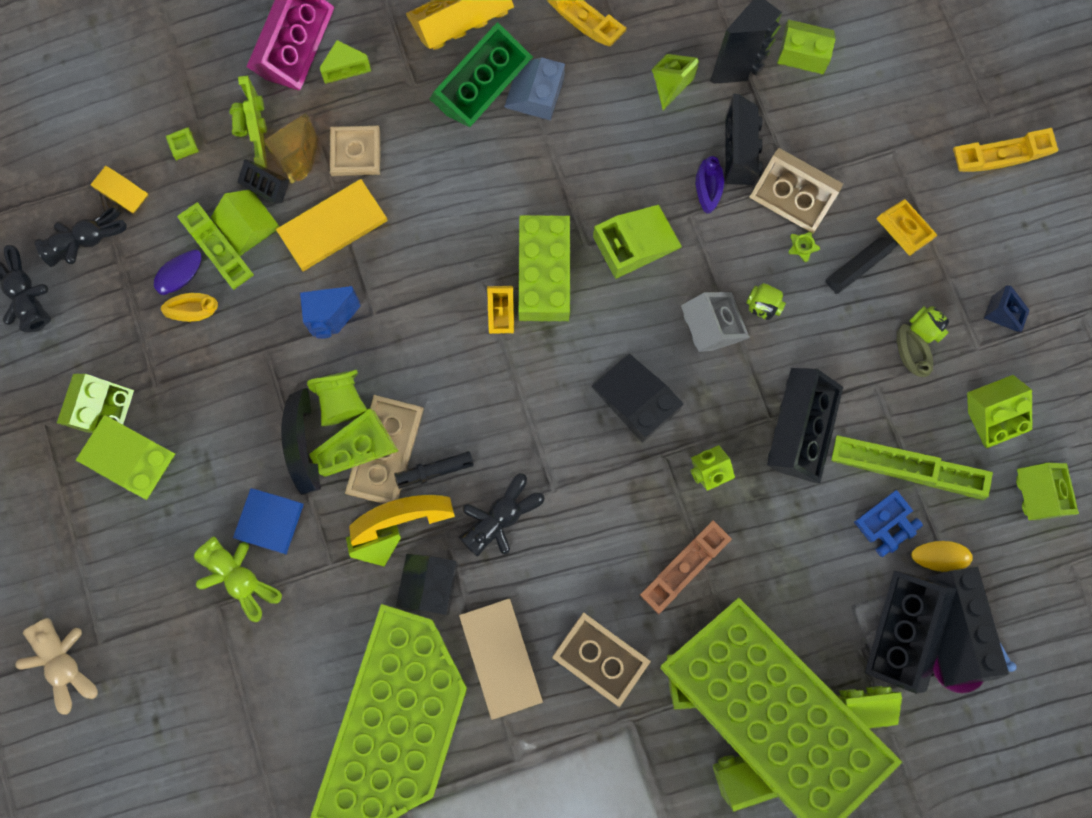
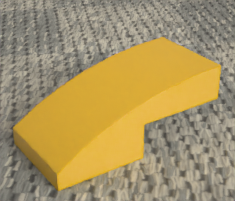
M107 166L102 169L90 185L133 215L148 197V193Z

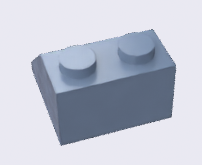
M542 57L530 60L513 79L505 108L551 120L564 81L565 64Z

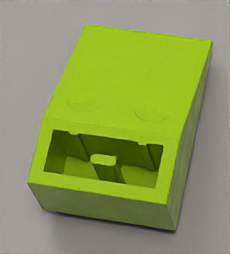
M659 205L621 214L594 226L593 238L615 279L682 247Z

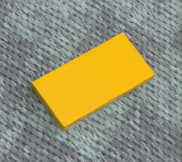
M362 179L280 226L276 231L304 272L388 220Z

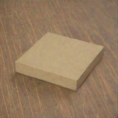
M379 126L330 127L331 176L380 175Z

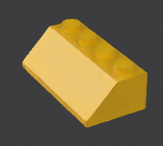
M432 0L407 12L406 15L423 45L429 49H438L446 44L445 41L451 38L458 39L467 34L466 31L469 29L481 28L488 23V20L507 15L508 10L514 8L512 0Z

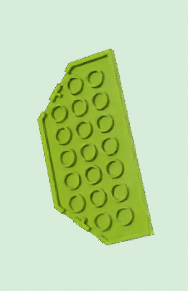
M381 604L310 818H397L434 797L467 687L433 620Z

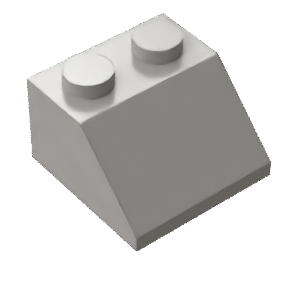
M704 292L681 305L684 319L689 325L693 336L692 340L698 352L714 351L750 338L732 292Z

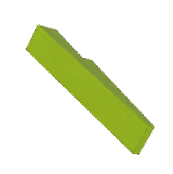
M838 435L835 439L831 461L980 500H985L989 497L993 475L991 471L941 461L942 458Z

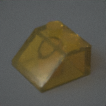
M305 113L264 140L275 163L287 179H290L291 184L295 181L303 180L312 171L318 138L309 116Z

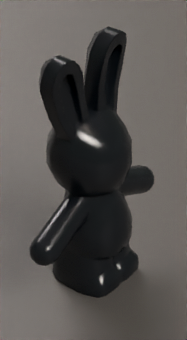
M113 205L93 220L82 219L72 227V230L63 223L57 222L54 224V229L57 233L50 235L48 239H37L34 243L39 256L49 267H53L61 260H65L68 264H74L80 246L93 247L99 244L105 237L121 234L126 231L127 224L123 220L114 221L121 214V210L117 205Z
M6 245L4 247V257L9 270L0 262V282L2 292L12 299V302L3 317V322L10 325L17 316L20 320L19 328L21 331L37 332L50 323L51 318L35 297L46 294L49 288L45 284L32 287L30 277L22 270L19 250L13 245Z
M519 473L515 475L504 496L492 503L489 513L470 504L463 506V512L478 521L459 535L458 538L476 557L494 539H496L500 552L504 555L508 554L510 547L503 528L514 525L522 514L543 504L545 498L542 493H532L516 503L515 500L527 483L525 474Z

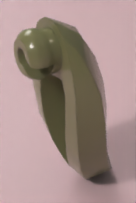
M902 325L897 330V346L903 364L916 376H929L933 370V357L930 347L924 339L911 330V326Z

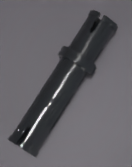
M466 451L432 463L416 464L414 468L394 473V477L396 478L395 481L398 489L420 482L425 484L427 480L474 467V463L471 462L473 459L470 451Z

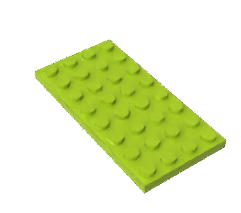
M740 598L728 606L660 667L667 677L797 818H847L902 764V761Z

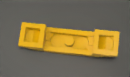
M547 0L575 28L603 45L611 46L626 32V27L609 14L604 17L584 0Z
M1048 128L1028 132L1024 137L979 145V142L956 146L953 148L958 170L961 172H974L1004 168L1036 160L1056 153L1058 147L1053 129Z
M418 495L396 499L377 506L361 515L349 526L351 544L355 546L378 539L377 530L427 516L429 524L455 517L450 497L440 495Z

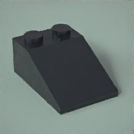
M628 354L591 386L642 443L679 412L684 405L664 382L631 354Z

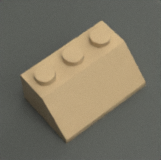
M778 148L749 198L814 234L839 194L843 183Z

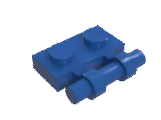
M897 490L890 493L854 521L870 543L880 538L882 545L876 548V552L881 557H884L889 552H895L899 548L898 545L907 538H913L917 534L916 531L923 526L922 522L917 518L911 522L907 520L906 516L913 510ZM897 524L900 527V531L891 536L888 530Z

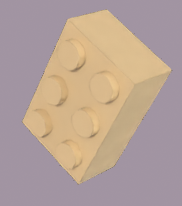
M585 613L581 614L551 657L618 707L621 706L651 662Z

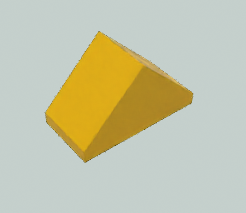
M487 286L489 334L514 333L513 286Z

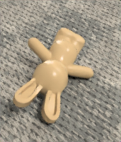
M49 618L43 619L23 631L24 637L30 643L37 656L18 659L15 666L17 669L44 666V676L53 686L55 706L60 714L67 715L72 709V701L67 688V684L70 682L83 697L88 699L96 698L98 695L96 686L78 671L76 661L66 654L82 635L80 628L72 629L62 642L55 631L52 620Z

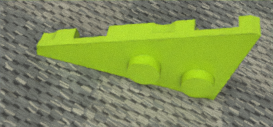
M248 75L238 77L239 85H241L248 99L244 100L243 107L250 142L253 141L254 163L267 168L263 133H267L265 119L261 118V111H264L263 98L257 95Z

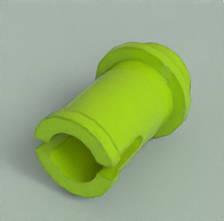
M234 103L232 108L229 109V113L232 115V135L234 134V136L238 137L247 136V122L243 103Z

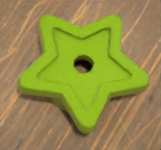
M811 232L800 236L791 234L793 246L788 252L790 255H799L804 262H807L811 253L820 250V247L815 244Z

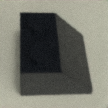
M406 554L396 606L449 615L458 562L432 556Z

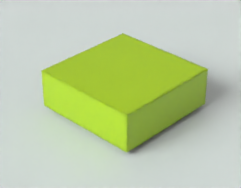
M189 127L165 136L175 160L199 152Z

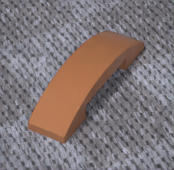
M712 521L648 585L640 596L660 614L732 538L716 522Z

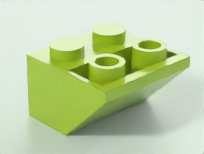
M73 374L57 423L80 431L93 433L103 416L106 415L123 425L134 390L88 374Z
M1014 375L967 392L968 414L986 448L1032 431V389Z
M882 686L866 687V692L856 689L839 690L840 695L837 697L868 728L898 725L902 702L901 692L891 691V687Z

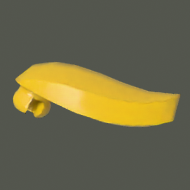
M180 294L167 300L161 306V312L165 317L173 320L200 321L213 315L218 308V302L214 297L207 294Z
M950 541L926 543L916 547L910 554L911 558L919 565L940 572L964 569L970 565L973 559L972 553L967 547Z

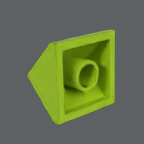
M251 190L225 193L211 216V219L239 256L269 237L280 227Z

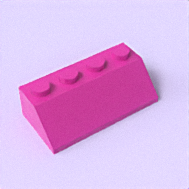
M275 0L246 67L267 81L295 90H301L335 7L326 0Z

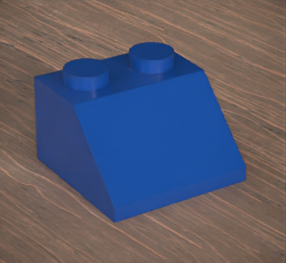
M353 286L300 293L303 323L313 337L316 336L318 339L330 338L331 334H338L360 308V301Z

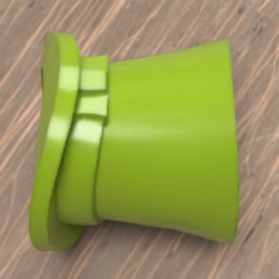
M357 369L307 381L308 388L319 396L321 426L351 421L367 411L354 386V378L358 374Z

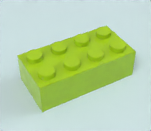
M519 215V321H569L570 216Z

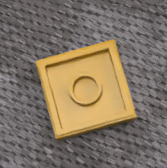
M905 199L876 218L909 256L937 236L935 231Z

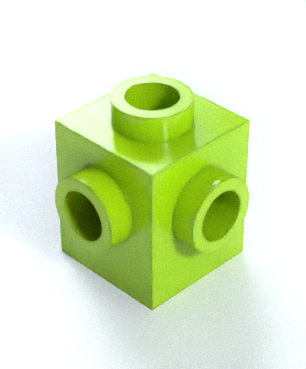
M719 445L691 457L694 467L691 469V474L697 484L701 482L707 491L735 478L731 460Z

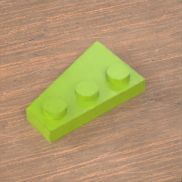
M368 409L311 452L309 456L314 464H318L319 474L327 477L398 452V449L375 411Z

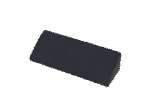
M883 237L876 239L829 276L825 282L835 294H839L890 254L898 246L897 241Z

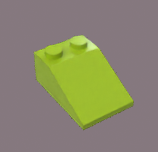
M104 415L76 458V461L148 500L176 454Z

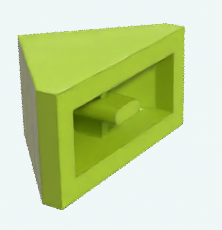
M337 40L321 64L320 71L326 84L371 72V68L366 54Z

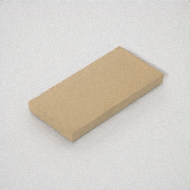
M374 395L370 409L374 410L397 447L398 452L352 467L345 494L384 504L399 499L401 489L397 487L394 473L407 470L424 408Z
M510 598L459 615L491 720L543 703Z

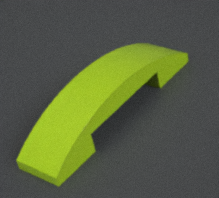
M198 202L177 216L233 290L254 276Z

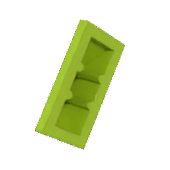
M394 525L377 530L378 539L352 546L350 536L346 537L350 557L385 567L401 539L398 526Z

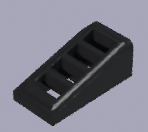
M244 159L237 182L264 199L278 204L283 202L290 179L248 159ZM250 168L253 171L250 180L248 181L246 180V177ZM257 173H259L260 176L257 184H255L254 181ZM265 177H266V178H267V182H266L265 188H263L262 185H263L264 179H265ZM272 182H274L275 185L273 191L271 192L269 190Z

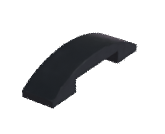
M303 388L288 396L281 424L282 448L291 479L301 495L321 490L318 464H309L303 419L304 416L311 414L308 388Z

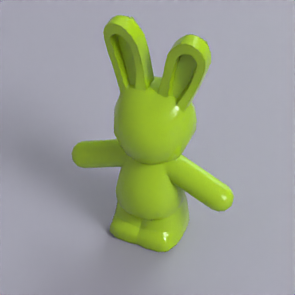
M211 537L197 549L194 559L206 567L212 575L199 579L196 582V587L201 590L224 582L228 594L239 600L247 618L253 622L260 621L262 610L251 594L254 593L263 600L275 604L281 601V592L258 581L251 570L240 567L249 549L248 543L241 542L232 557L221 546L216 537Z

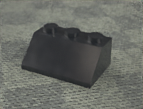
M733 94L725 115V184L754 185L758 176L762 175L763 163L759 161V154H761L763 146L762 139H759V131L762 129V116H759V106L740 94Z

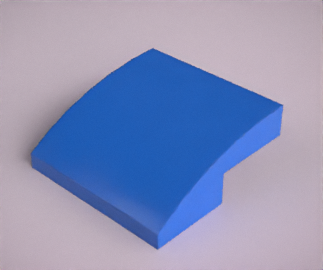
M250 488L233 538L287 555L304 504Z

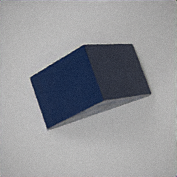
M1006 285L991 297L984 318L1016 332H1022L1030 310L1012 286Z

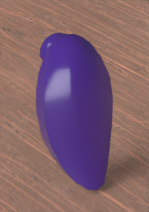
M710 156L703 160L696 174L698 198L703 211L707 214L713 212L719 204L724 188L723 170L718 158L715 156Z
M188 251L165 263L155 276V290L161 295H167L187 285L194 278L200 267L202 259L200 251Z

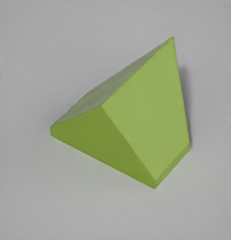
M666 54L651 70L654 74L663 110L694 80L699 64L698 58Z

